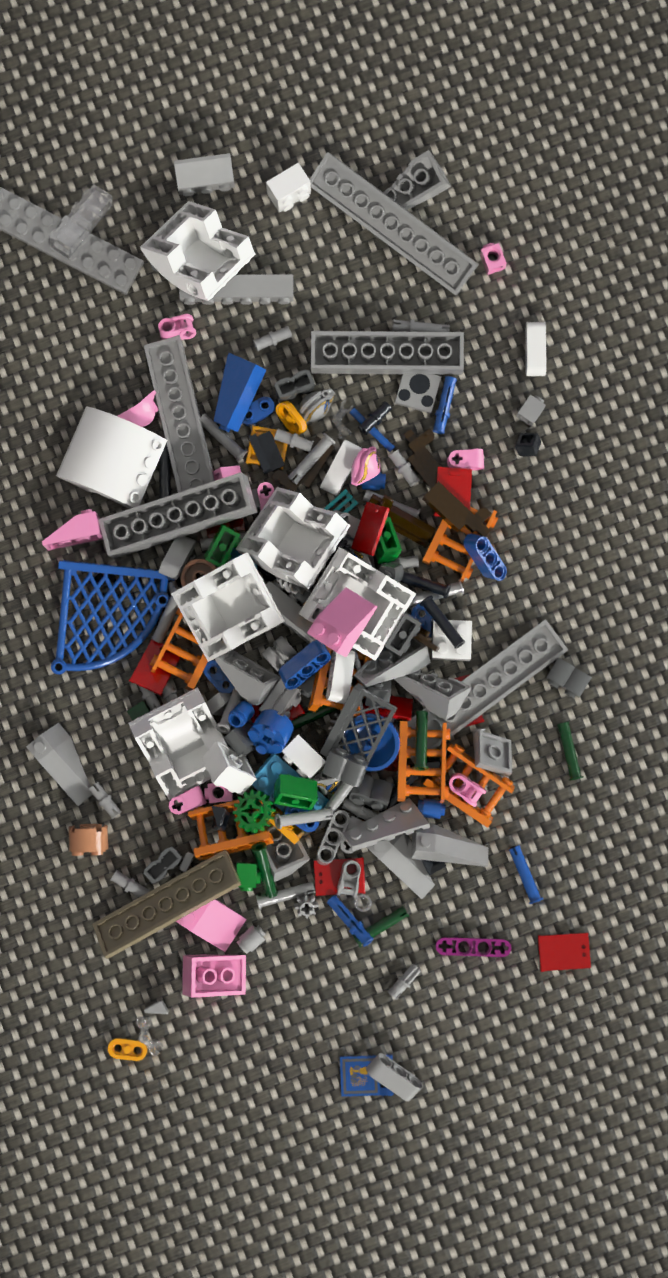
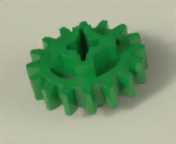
M251 790L250 793L244 792V798L238 797L240 803H234L237 810L233 811V814L238 816L234 821L240 822L238 827L245 828L244 831H252L253 833H258V829L265 831L264 825L270 827L269 819L274 820L271 813L276 811V809L271 808L274 802L268 801L270 796L264 795L262 791Z

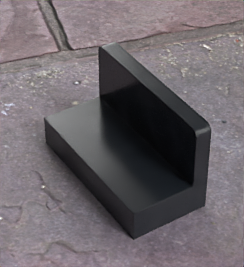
M270 431L256 436V434L249 436V441L264 475L285 466Z

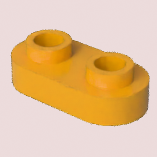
M289 401L277 404L276 414L289 432L292 434L297 433L298 436L303 434L307 429V425L293 404Z
M115 1038L108 1045V1053L116 1059L140 1061L147 1054V1046L140 1040ZM115 1045H121L122 1050L116 1051ZM140 1047L141 1053H135L134 1048Z

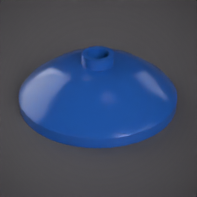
M366 714L368 722L377 720L376 714ZM362 715L354 718L356 725L365 723ZM378 722L370 724L372 734L380 733L381 729ZM391 722L368 764L367 771H378L388 767L399 753V735ZM366 726L357 728L360 738L369 736ZM353 729L345 732L347 741L356 739ZM370 739L361 741L364 751L372 748ZM357 742L348 744L351 754L360 752Z

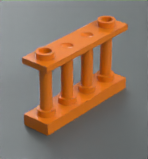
M470 507V511L475 515L478 510ZM495 510L484 521L487 523L486 526L488 528H494L498 520L495 517L497 513ZM442 519L422 563L429 566L431 561H436L461 573L460 580L463 582L465 578L469 579L473 572V568H471L473 560L470 558L467 566L464 567L439 555V552L436 551L438 545L443 546L445 544L470 557L464 545L448 538L444 534L447 527L451 529V526ZM465 526L460 529L461 532L467 535L472 533Z
M178 607L175 613L178 615V618L159 655H154L150 663L153 666L151 672L154 673L156 668L159 667L185 680L184 683L187 684L185 689L191 691L195 688L208 661L203 653L201 656H195L170 643L174 633L198 644L193 633L178 626L183 617ZM168 650L193 663V666H195L193 673H186L162 661L161 659L165 651Z
M326 646L328 652L331 655V653H333V650ZM356 650L361 660V667L367 661L372 660V658ZM331 660L315 674L308 707L310 711L316 712L323 705L342 710L345 705L328 701L325 695H323V690L328 685V677L326 676L327 671H330ZM353 668V675H352V676H354L355 673L357 672V670H356L355 668ZM361 713L355 714L353 718L359 716Z
M400 721L397 801H405L406 796H409V794L440 795V803H444L445 798L449 797V786H445L446 740H450V729L447 728V723L442 724V730H427V737L442 738L441 749H427L428 757H441V768H428L426 771L413 770V767H410V765H407V758L415 756V748L407 746V739L416 737V729L408 727V721ZM410 775L441 776L440 788L410 787L409 784H406V777H410Z
M450 743L447 750L451 754L446 760V774L456 759L460 758L467 763L461 774L468 777L472 770L476 769L483 774L478 782L480 786L484 788L490 779L500 785L485 808L482 809L467 803L458 794L453 792L450 787L449 797L445 798L488 828L493 820L491 811L504 792L507 790L512 794L515 786L512 785L513 782L507 777L502 778L494 772L475 767V759L466 754L464 748L458 744L453 745ZM428 776L424 785L440 788L441 776ZM457 778L453 785L461 787L464 782L462 779Z
M235 800L214 806L225 808L228 812L237 810L234 803L239 804L240 801ZM212 806L206 808L197 807L193 811L188 812V816L192 820H197L201 845L198 848H194V855L199 861L209 859L223 850L231 854L251 849L258 842H264L267 845L274 843L273 835L269 831H260L258 829V833L248 836L245 834V828L238 827L240 822H236L238 833L236 839L229 840L227 839L226 831H218V843L210 845L208 843L204 818L214 816Z

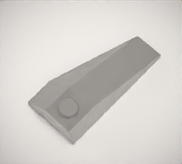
M428 150L414 158L408 164L409 166L396 178L397 180L391 187L386 189L384 194L408 210L450 188L451 185L444 171Z
M414 637L410 641L411 644L405 653L403 652L401 656L384 647L376 661L373 659L367 661L355 673L354 677L362 685L368 687L415 673L431 663L428 647Z
M421 670L394 679L426 709L442 719H448L456 714L471 690V686L450 677L448 680L438 678L436 673L424 674L421 673Z
M60 723L42 733L26 746L77 806H80L93 795L89 791L91 786L76 752L73 740Z
M272 824L270 827L264 825L265 830L269 831L274 839L273 844L267 845L266 852L275 882L294 873L308 862L310 858L301 841L293 844Z
M429 823L430 828L423 830V828H420L412 833L411 859L488 866V847L433 823Z
M406 833L395 836V839L388 841L387 839L380 840L377 844L366 847L421 899L435 886L422 861L411 859L412 842Z

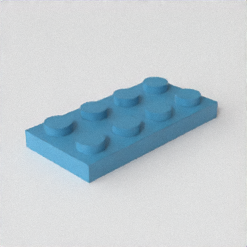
M271 754L255 773L257 779L252 786L258 791L264 792V795H269V800L274 802V783L280 774L303 777L279 756ZM318 790V800L312 810L323 809L329 801ZM274 804L283 811V805Z

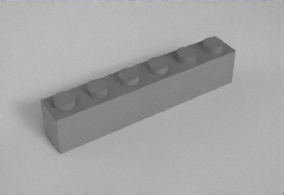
M293 274L234 275L209 301L192 296L180 289L179 298L186 305H193L195 302H203L205 305H212L214 302H222L225 305L233 304V302H240L244 305L252 304V302H259L264 305L271 302L289 304L293 302Z

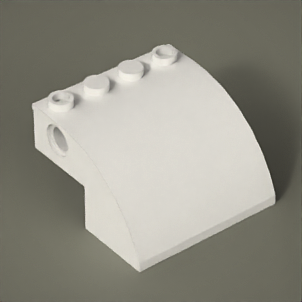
M190 201L140 246L141 251L149 262L170 283L180 290L206 301L212 299L255 255L249 236L222 228L215 209Z
M86 406L56 476L88 492L98 493L126 508H134L141 503L167 440L125 419Z
M277 487L236 550L242 555L248 552L256 565L294 585L309 589L315 583L320 571L326 566V562L331 554L336 551V547L341 539L345 537L350 525L336 512L314 507L300 493Z
M339 547L299 614L313 623L317 616L345 587L349 588L377 606L353 645L354 649L376 661L416 593Z
M248 552L171 593L208 662L284 622L280 610H278L272 595L269 593Z
M198 687L128 723L135 740L146 756L157 781L169 800L210 780L211 776L205 768L206 765L202 757L216 741L228 746L223 734L216 729L217 723Z

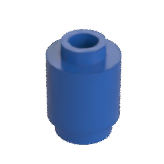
M379 472L374 478L360 484L362 490L380 491V489H385L386 474Z
M241 701L230 711L228 721L233 727H242L254 716L255 710L249 702Z
M428 798L418 800V809L425 818L440 819L441 816L445 815L446 804L440 803V800Z

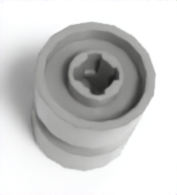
M282 636L273 642V647H268L261 653L277 672L285 664L286 660L289 661L297 654Z

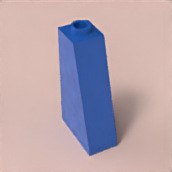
M231 353L227 356L214 421L220 424L219 428L230 432L231 429L238 432L265 375L266 369Z

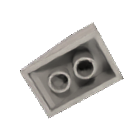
M234 650L216 658L217 664L240 696L252 705H259L264 702L281 678Z

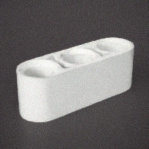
M526 322V376H546L545 322Z
M344 440L320 488L338 496L351 472L353 461L362 448Z
M333 650L326 700L341 704L346 703L350 695L355 651L350 650L347 657Z

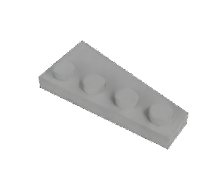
M408 798L344 832L343 838L352 851L375 845L380 840L387 839L388 841L395 839V836L406 833L408 835L420 828H423V830L428 829L430 825L413 801Z

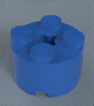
M273 709L262 711L248 731L250 740L254 743L256 751L260 754L281 753L292 736L294 727L291 720L285 715L282 717L277 714L279 711Z

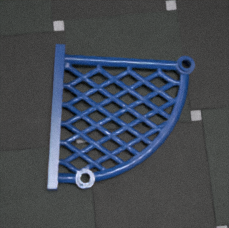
M59 560L58 569H64L56 659L51 663V670L55 674H62L65 671L93 670L110 665L130 654L153 630L163 608L167 606L170 599L167 594L168 580L175 579L159 573V570ZM77 571L88 572L82 583L77 575ZM92 572L104 573L98 583H96ZM108 574L119 575L113 586L108 578ZM72 575L79 587L70 596ZM123 575L134 576V580L128 587L123 579ZM139 577L150 578V581L144 588L139 581ZM154 578L161 579L160 590H158ZM90 579L94 589L88 595L84 586ZM106 581L109 591L103 597L99 588ZM121 582L125 591L118 598L115 589ZM136 584L140 593L134 600L130 591ZM152 586L155 595L149 601L146 591ZM81 591L85 600L79 607L75 597ZM97 593L100 602L94 608L90 599ZM112 594L116 603L109 609L106 600ZM128 596L131 605L125 611L121 602ZM162 596L166 598L164 603L159 602V598ZM143 597L147 606L140 613L136 604ZM69 600H71L76 612L67 620ZM154 602L156 603L155 609L152 607ZM86 604H88L91 610V614L87 619H85L81 612ZM103 605L107 614L101 621L97 612ZM119 607L122 616L116 623L112 614ZM134 608L138 617L131 624L128 614ZM149 610L152 616L146 625L143 616ZM79 615L83 624L76 631L72 622ZM94 617L98 626L92 632L88 623ZM110 618L114 627L107 634L103 625ZM125 619L129 629L122 635L119 626ZM140 621L144 629L137 636L134 628ZM69 624L74 635L65 644L66 627ZM85 628L89 637L83 644L79 635ZM99 630H101L105 637L100 645H98L95 639V635ZM116 631L120 640L113 646L110 637ZM132 633L134 640L127 645L125 639ZM77 640L80 649L74 655L70 646ZM92 641L96 650L89 656L86 647ZM107 642L111 652L105 658L101 649ZM121 644H123L124 648L121 651L116 652L118 648L121 646ZM64 648L67 649L72 663H66L63 660ZM83 652L87 661L76 664L77 658ZM98 654L101 660L92 662V660ZM59 663L62 665V668L57 669L55 665Z

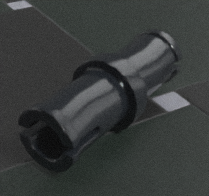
M383 401L358 426L359 431L367 435L369 431L376 425H379L382 419L392 411V407Z

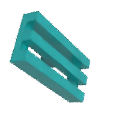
M345 489L324 509L330 510L346 496L347 498L334 510L339 511L351 501L352 504L343 511L349 513L358 505V502Z

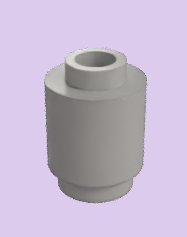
M252 925L239 937L237 944L247 954L249 951H254L266 940L264 937L266 933L259 925L257 927Z

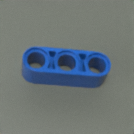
M468 534L464 539V547L482 575L498 581L503 580L507 574V569L490 541L484 536Z
M318 640L308 644L279 669L278 672L285 687L289 690L299 687L330 661L331 655L326 646Z

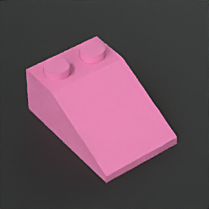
M92 509L83 510L81 514L74 516L43 540L42 544L49 551L103 540L98 520L100 517L96 511L92 512Z
M345 587L317 616L307 634L335 652L347 657L377 606Z
M215 899L176 922L226 952L247 919Z
M183 955L182 995L188 997L245 994L246 955Z

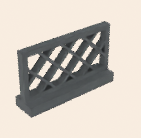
M358 683L353 687L320 754L327 757L333 748L336 749L345 745L349 755H361L365 758V761L370 762L397 707L365 690V686ZM364 696L371 699L372 707L364 709L362 703ZM386 707L391 712L388 717L381 718L378 708ZM374 709L377 720L368 722L365 711ZM362 713L365 723L356 725L353 718L354 715ZM378 722L381 731L380 733L372 734L370 724ZM366 726L369 736L360 738L357 728ZM353 729L356 739L347 741L345 732ZM370 739L372 748L364 751L361 741ZM357 742L360 752L351 754L348 744Z

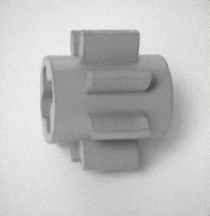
M305 892L304 896L296 897L298 903L294 904V909H298V916L304 915L307 919L309 915L316 914L314 908L319 907L318 902H314V895L308 896Z

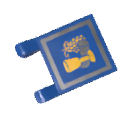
M391 1054L386 1055L387 1057L393 1060V1056ZM377 1055L340 1056L341 1097L392 1096L394 1094L385 1086L380 1087V1083L373 1079L366 1071L368 1064Z

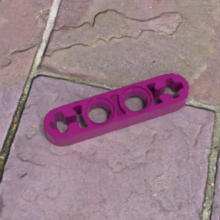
M441 937L435 944L438 953L452 956L506 957L512 949L511 944L507 940L492 938ZM452 940H456V952H452L453 948H446L445 952L442 951V948H439V944H442L443 941H446L448 945H453ZM461 941H466L469 944L468 951L460 952L458 944ZM480 942L488 944L487 952L480 953L477 947ZM491 942H495L494 946H500L504 942L508 949L504 950V953L494 949V954H491Z

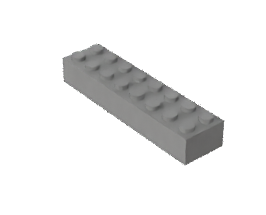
M311 331V374H463L464 332Z
M240 472L98 520L108 556L118 558L257 513L248 477Z

